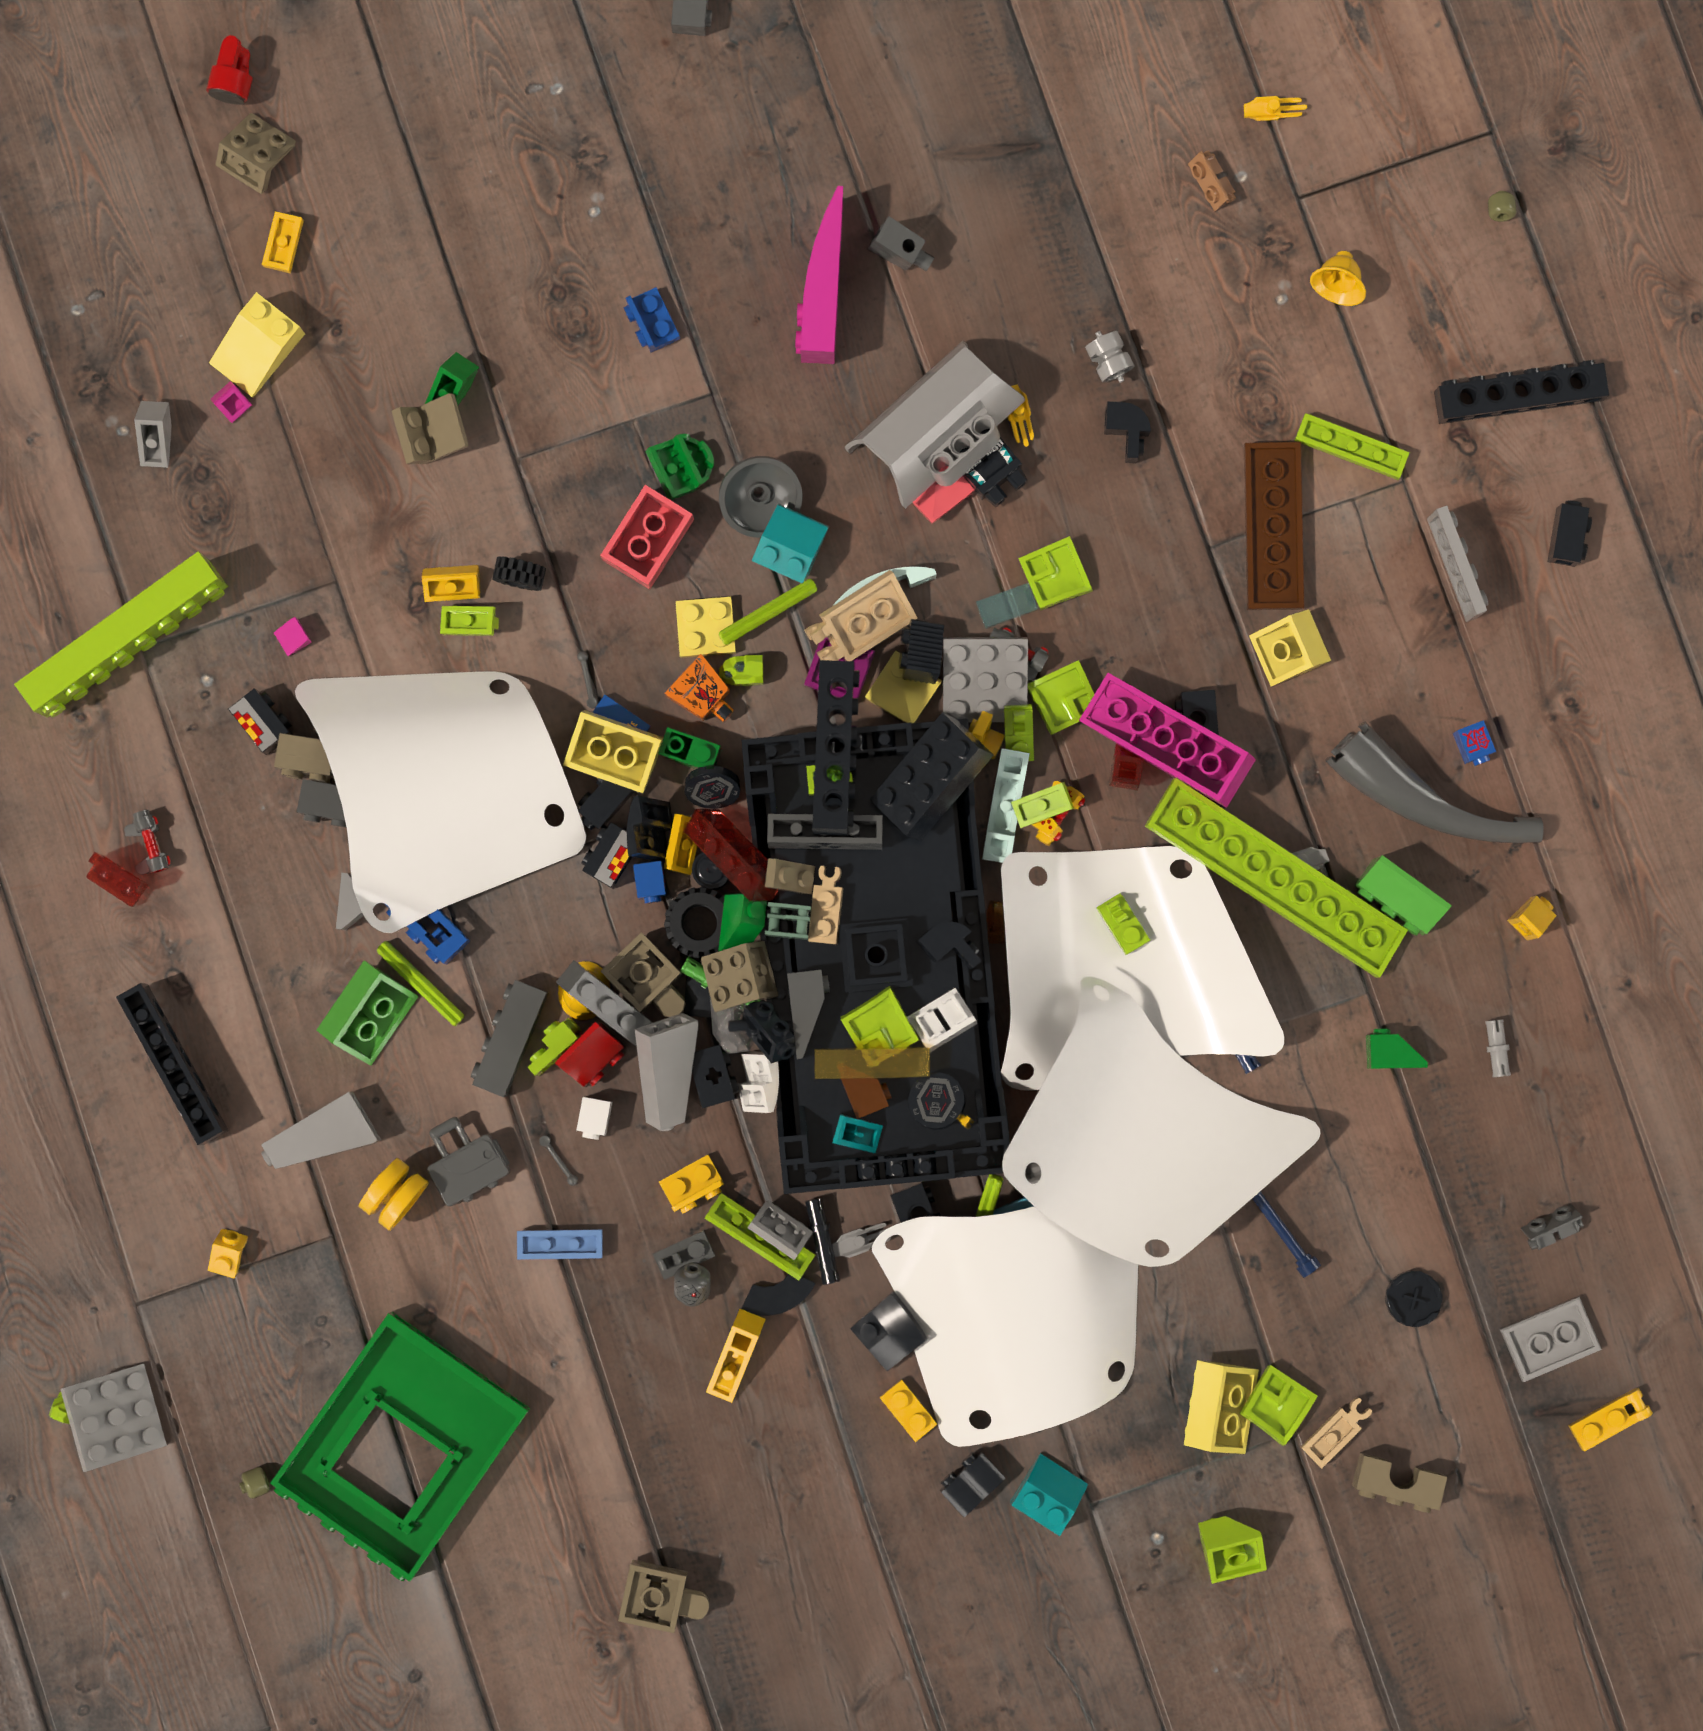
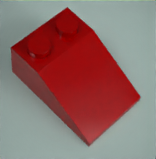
M595 1022L555 1064L583 1087H586L588 1084L593 1087L604 1077L601 1071L608 1064L613 1067L624 1057L621 1051L625 1046L602 1023Z

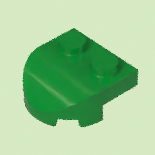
M678 434L673 439L651 446L645 451L669 500L698 490L710 478L714 466L713 454L708 445L702 440L698 441L689 437V434Z

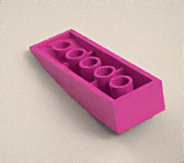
M837 186L825 211L815 238L807 269L803 303H798L797 327H802V330L796 331L795 348L796 354H801V363H835L843 186Z
M1107 673L1079 719L1080 722L1226 808L1256 760L1249 752L1110 673Z

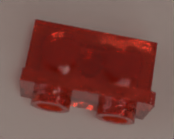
M94 852L89 859L93 866L86 876L87 879L127 905L134 907L149 884L103 854Z

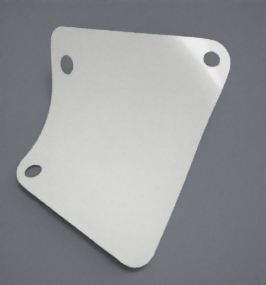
M1085 977L1080 981L1081 993L1078 1014L1072 1032L1004 1153L1002 1161L1003 1173L1007 1180L1040 1212L1086 1243L1115 1257L1138 1265L1156 1267L1172 1264L1193 1250L1318 1141L1321 1134L1320 1128L1314 1121L1308 1118L1274 1110L1252 1102L1209 1079L1182 1059L1161 1038L1144 1011L1129 994L1102 979ZM1098 985L1105 988L1109 992V1000L1102 1001L1097 998L1093 987ZM1032 1162L1038 1164L1041 1169V1178L1035 1184L1029 1183L1025 1176L1026 1167ZM1154 1239L1162 1240L1169 1246V1253L1163 1257H1153L1146 1252V1243Z

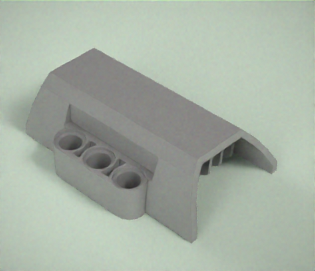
M963 340L845 446V449L851 454L859 445L864 444L889 466L897 486L900 503L906 509L934 482L941 486L954 484L992 450L1000 440L997 426L1017 409L1025 399L1018 391L988 368L968 348L967 343ZM990 429L987 433L980 434L983 430ZM963 448H969L966 452L959 453ZM949 466L945 471L939 472L942 467Z

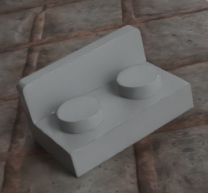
M768 1200L765 1201L748 1226V1229L793 1260L798 1256L813 1233L803 1223L795 1220L782 1211L780 1207Z

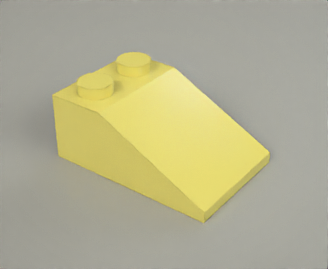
M256 292L236 317L209 364L253 398L305 333L299 325Z

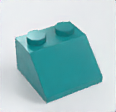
M778 504L761 536L752 561L803 584L811 572L829 526Z
M1040 1453L1011 1498L1010 1503L1019 1511L1060 1536L1074 1515L1088 1483Z

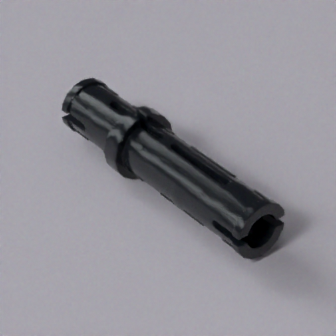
M823 1198L807 1200L805 1204L810 1221L808 1229L813 1231L812 1235L821 1271L822 1284L839 1282L840 1278L829 1232L831 1225L830 1222H827Z

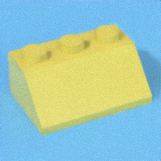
M584 710L580 713L563 766L644 793L659 756L658 752L664 737Z
M1197 1360L1188 1421L1185 1429V1446L1209 1452L1246 1453L1251 1421L1242 1416L1240 1412L1257 1384L1258 1369Z

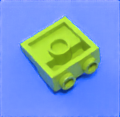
M568 1017L561 1023L555 1021L543 1031L546 1036L542 1041L549 1049L541 1048L530 1058L532 1064L528 1066V1069L535 1076H541L581 1037L579 1033L582 1030L572 1018Z

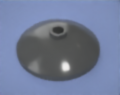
M768 456L750 457L734 465L723 478L719 489V505L723 517L733 529L746 536L761 538L778 504L799 513L802 505V488L796 473L781 460ZM757 487L763 488V492L760 494H755L754 490Z

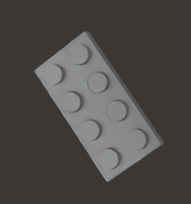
M1448 506L1436 509L1427 518L1465 621L1469 622L1477 619L1487 611L1488 599L1485 592L1479 590L1476 582L1478 573L1474 564H1469L1467 559V544L1463 537L1459 538L1457 533V518L1453 511L1449 512Z

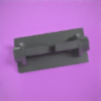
M1571 1204L1559 1207L1553 1213L1543 1218L1533 1219L1529 1224L1521 1227V1230L1529 1238L1527 1242L1531 1250L1536 1248L1541 1250L1556 1242L1553 1235L1555 1232L1558 1233L1561 1240L1580 1232L1579 1228L1584 1227L1581 1220L1583 1217Z

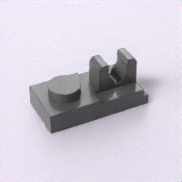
M703 1230L654 1253L653 1257L665 1280L674 1276L677 1269L689 1263L700 1264L715 1257V1253Z

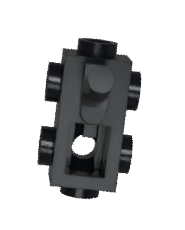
M764 999L745 1006L742 1020L728 1021L729 1032L745 1031L747 1036L752 1039L771 1064L782 1059H789L796 1051V1048L793 1046L795 1036L789 1028V1024L786 1021L780 1020L773 1005Z

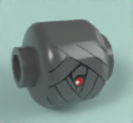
M689 1263L677 1269L674 1275V1295L677 1300L686 1306H698L709 1298L711 1275L708 1269L697 1263Z

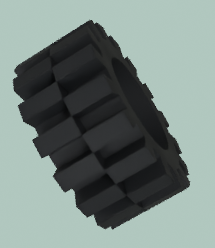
M498 556L492 580L504 585H510L511 587L541 591L546 568L539 564H533L530 561Z

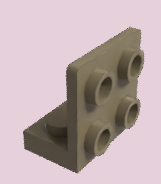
M250 113L219 143L215 165L262 194L268 188L271 170L295 147L296 141L258 116Z
M453 393L446 394L419 407H399L392 410L406 464H429L468 447L467 437Z
M765 941L741 944L701 958L715 1012L748 1002L778 996Z

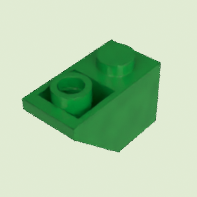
M667 727L658 754L693 769L706 766V769H714L722 748L718 744Z

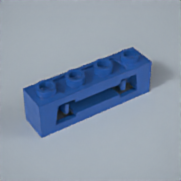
M390 908L386 912L389 915V917L391 916ZM437 909L428 916L435 924H442L452 936L449 937L438 927L431 934L441 943L437 946L429 937L430 933L418 920L407 926L409 929L406 931V934L416 944L421 941L428 948L425 953L436 964L441 961L447 965L470 940L440 909Z

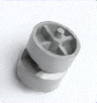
M1101 331L1096 332L1097 338L1085 348L1092 362H1098L1099 364L1096 370L1102 383L1118 379L1119 383L1125 381L1123 375L1132 370L1135 365L1128 352H1122L1121 349L1124 344L1118 331L1102 335Z

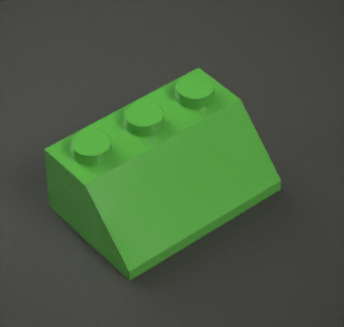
M1383 855L1371 861L1354 885L1359 889L1357 894L1370 903L1373 900L1382 906L1381 912L1391 919L1399 918L1405 923L1403 927L1415 936L1418 933L1426 935L1452 906Z
M364 960L316 1031L332 1044L371 1066L418 998V995Z

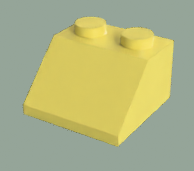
M1309 609L1289 615L1249 635L1271 687L1331 661Z

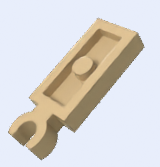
M820 866L819 877L822 880V886L814 885L808 942L838 945L843 888L835 886L836 882L841 878L842 872L841 868L835 867L834 876L828 878L825 874L826 866Z
M1359 1397L1354 1398L1350 1402L1347 1413L1340 1407L1301 1446L1305 1453L1321 1469L1362 1429L1356 1422L1359 1419H1367L1371 1415L1372 1410L1370 1408H1367L1363 1413L1357 1412L1356 1407L1362 1401Z

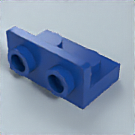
M657 287L634 298H631V296L625 298L627 306L623 307L630 323L636 321L639 331L635 332L641 346H647L650 353L680 339V335Z

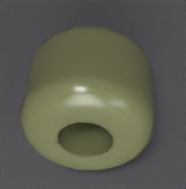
M1498 191L1491 195L1488 199L1489 217L1497 222H1505L1515 217L1516 199L1514 195L1506 191Z
M256 1467L242 1473V1482L239 1483L242 1494L247 1493L249 1498L254 1499L270 1491V1485L262 1467Z

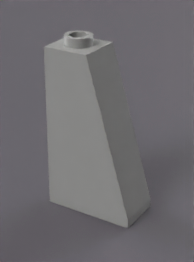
M684 1013L635 1029L646 1123L660 1131L672 1130L674 1126L685 1122L698 1020Z
M348 1092L261 1144L264 1149L261 1154L268 1166L273 1165L275 1169L371 1145L381 1141V1138L354 1092Z

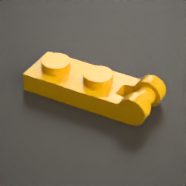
M1639 1388L1632 1389L1568 1425L1582 1451L1585 1452L1653 1414L1649 1405L1644 1404L1642 1400L1643 1394ZM1632 1403L1635 1411L1628 1414L1624 1406Z

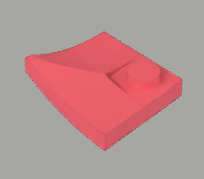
M949 466L942 467L939 472L945 471ZM962 476L950 486H941L934 482L912 503L933 524L969 497L975 490Z

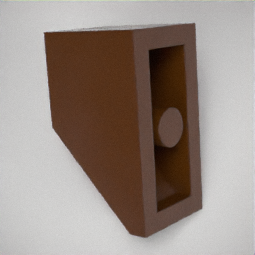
M840 1063L836 1065L857 1119L889 1106L887 1100L892 1097L886 1082L880 1084L877 1078Z

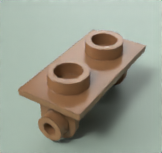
M1209 150L1204 153L1200 151L1188 163L1193 177L1202 188L1206 200L1211 204L1213 210L1217 211L1225 202L1229 204L1236 199L1234 195L1236 191L1226 176L1220 179L1217 178L1216 175L1221 174L1223 170L1215 154H1211Z

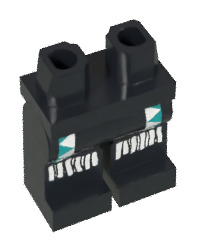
M985 429L980 434H985L990 429ZM1001 437L998 444L963 475L977 492L978 496L982 500L986 498L995 507L1007 499V495L1000 488L1002 484L1008 481L1014 490L1017 491L1028 481L1021 470L1022 463ZM963 448L959 453H964L969 448Z

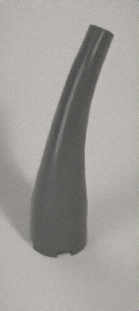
M1362 722L1358 726L1362 731H1359L1356 735L1350 732L1331 751L1335 757L1331 756L1325 759L1344 780L1361 793L1400 816L1428 828L1458 837L1488 842H1542L1543 821L1541 817H1514L1513 822H1505L1476 816L1448 804L1366 722Z

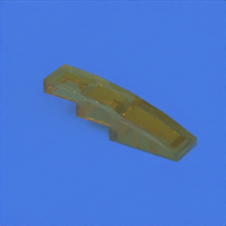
M930 1047L815 1049V1079L930 1076Z

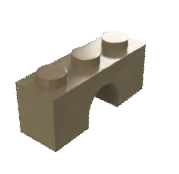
M1364 1453L1359 1454L1352 1486L1359 1490L1358 1495L1375 1499L1376 1494L1387 1497L1386 1502L1403 1506V1502L1414 1504L1413 1509L1430 1513L1431 1509L1440 1511L1447 1476L1442 1473L1415 1467L1412 1479L1405 1485L1397 1486L1390 1479L1392 1462Z

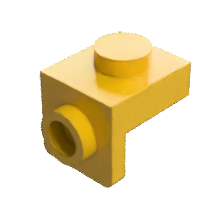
M982 711L978 720H972L969 731L993 754L991 759H995L1005 736L990 729L993 714Z
M221 1229L212 1245L208 1271L235 1279L239 1270L242 1250L247 1243L248 1236L233 1230Z

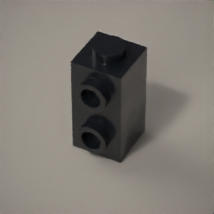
M1571 500L1565 501V504L1562 503L1556 508L1547 562L1575 567L1581 563V560H1585L1588 544L1584 543L1585 534L1590 532L1592 517L1588 516L1590 508L1582 507L1581 502Z
M599 778L596 782L599 785L592 794L587 792L578 803L580 806L578 812L582 815V823L591 831L595 827L601 830L632 796L635 790Z

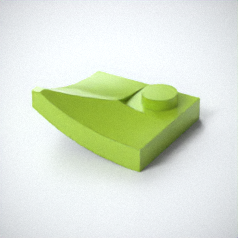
M1070 536L1018 558L1040 610L1093 592Z
M1079 660L1027 684V691L1035 703L1050 735L1080 722L1079 719L1094 696L1092 687Z
M891 986L841 1016L842 1023L869 1068L919 1040Z
M1268 1365L1240 1414L1284 1446L1300 1426L1318 1396L1272 1365Z

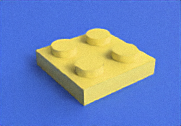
M731 597L676 601L680 658L697 657L700 654L709 656L736 653L735 641L725 645L719 637L721 630L733 624Z

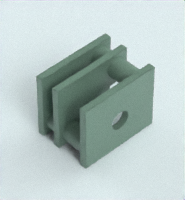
M768 902L770 914L767 915L769 927L768 931H765L766 936L808 940V935L806 934L807 924L810 922L808 914L811 912V906ZM781 909L798 910V916L780 915ZM780 919L797 921L796 934L779 932Z

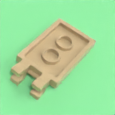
M888 570L819 614L823 622L811 625L804 631L815 644L820 643L827 637L832 645L817 652L820 660L838 661L843 657L845 661H852L907 626L910 620L917 619V616L894 573Z

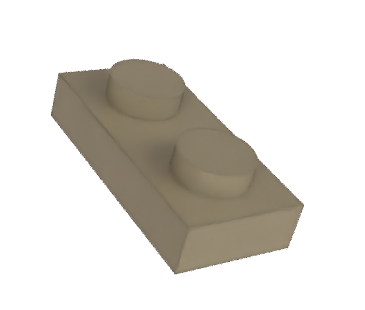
M768 859L765 887L812 894L815 866L779 859Z

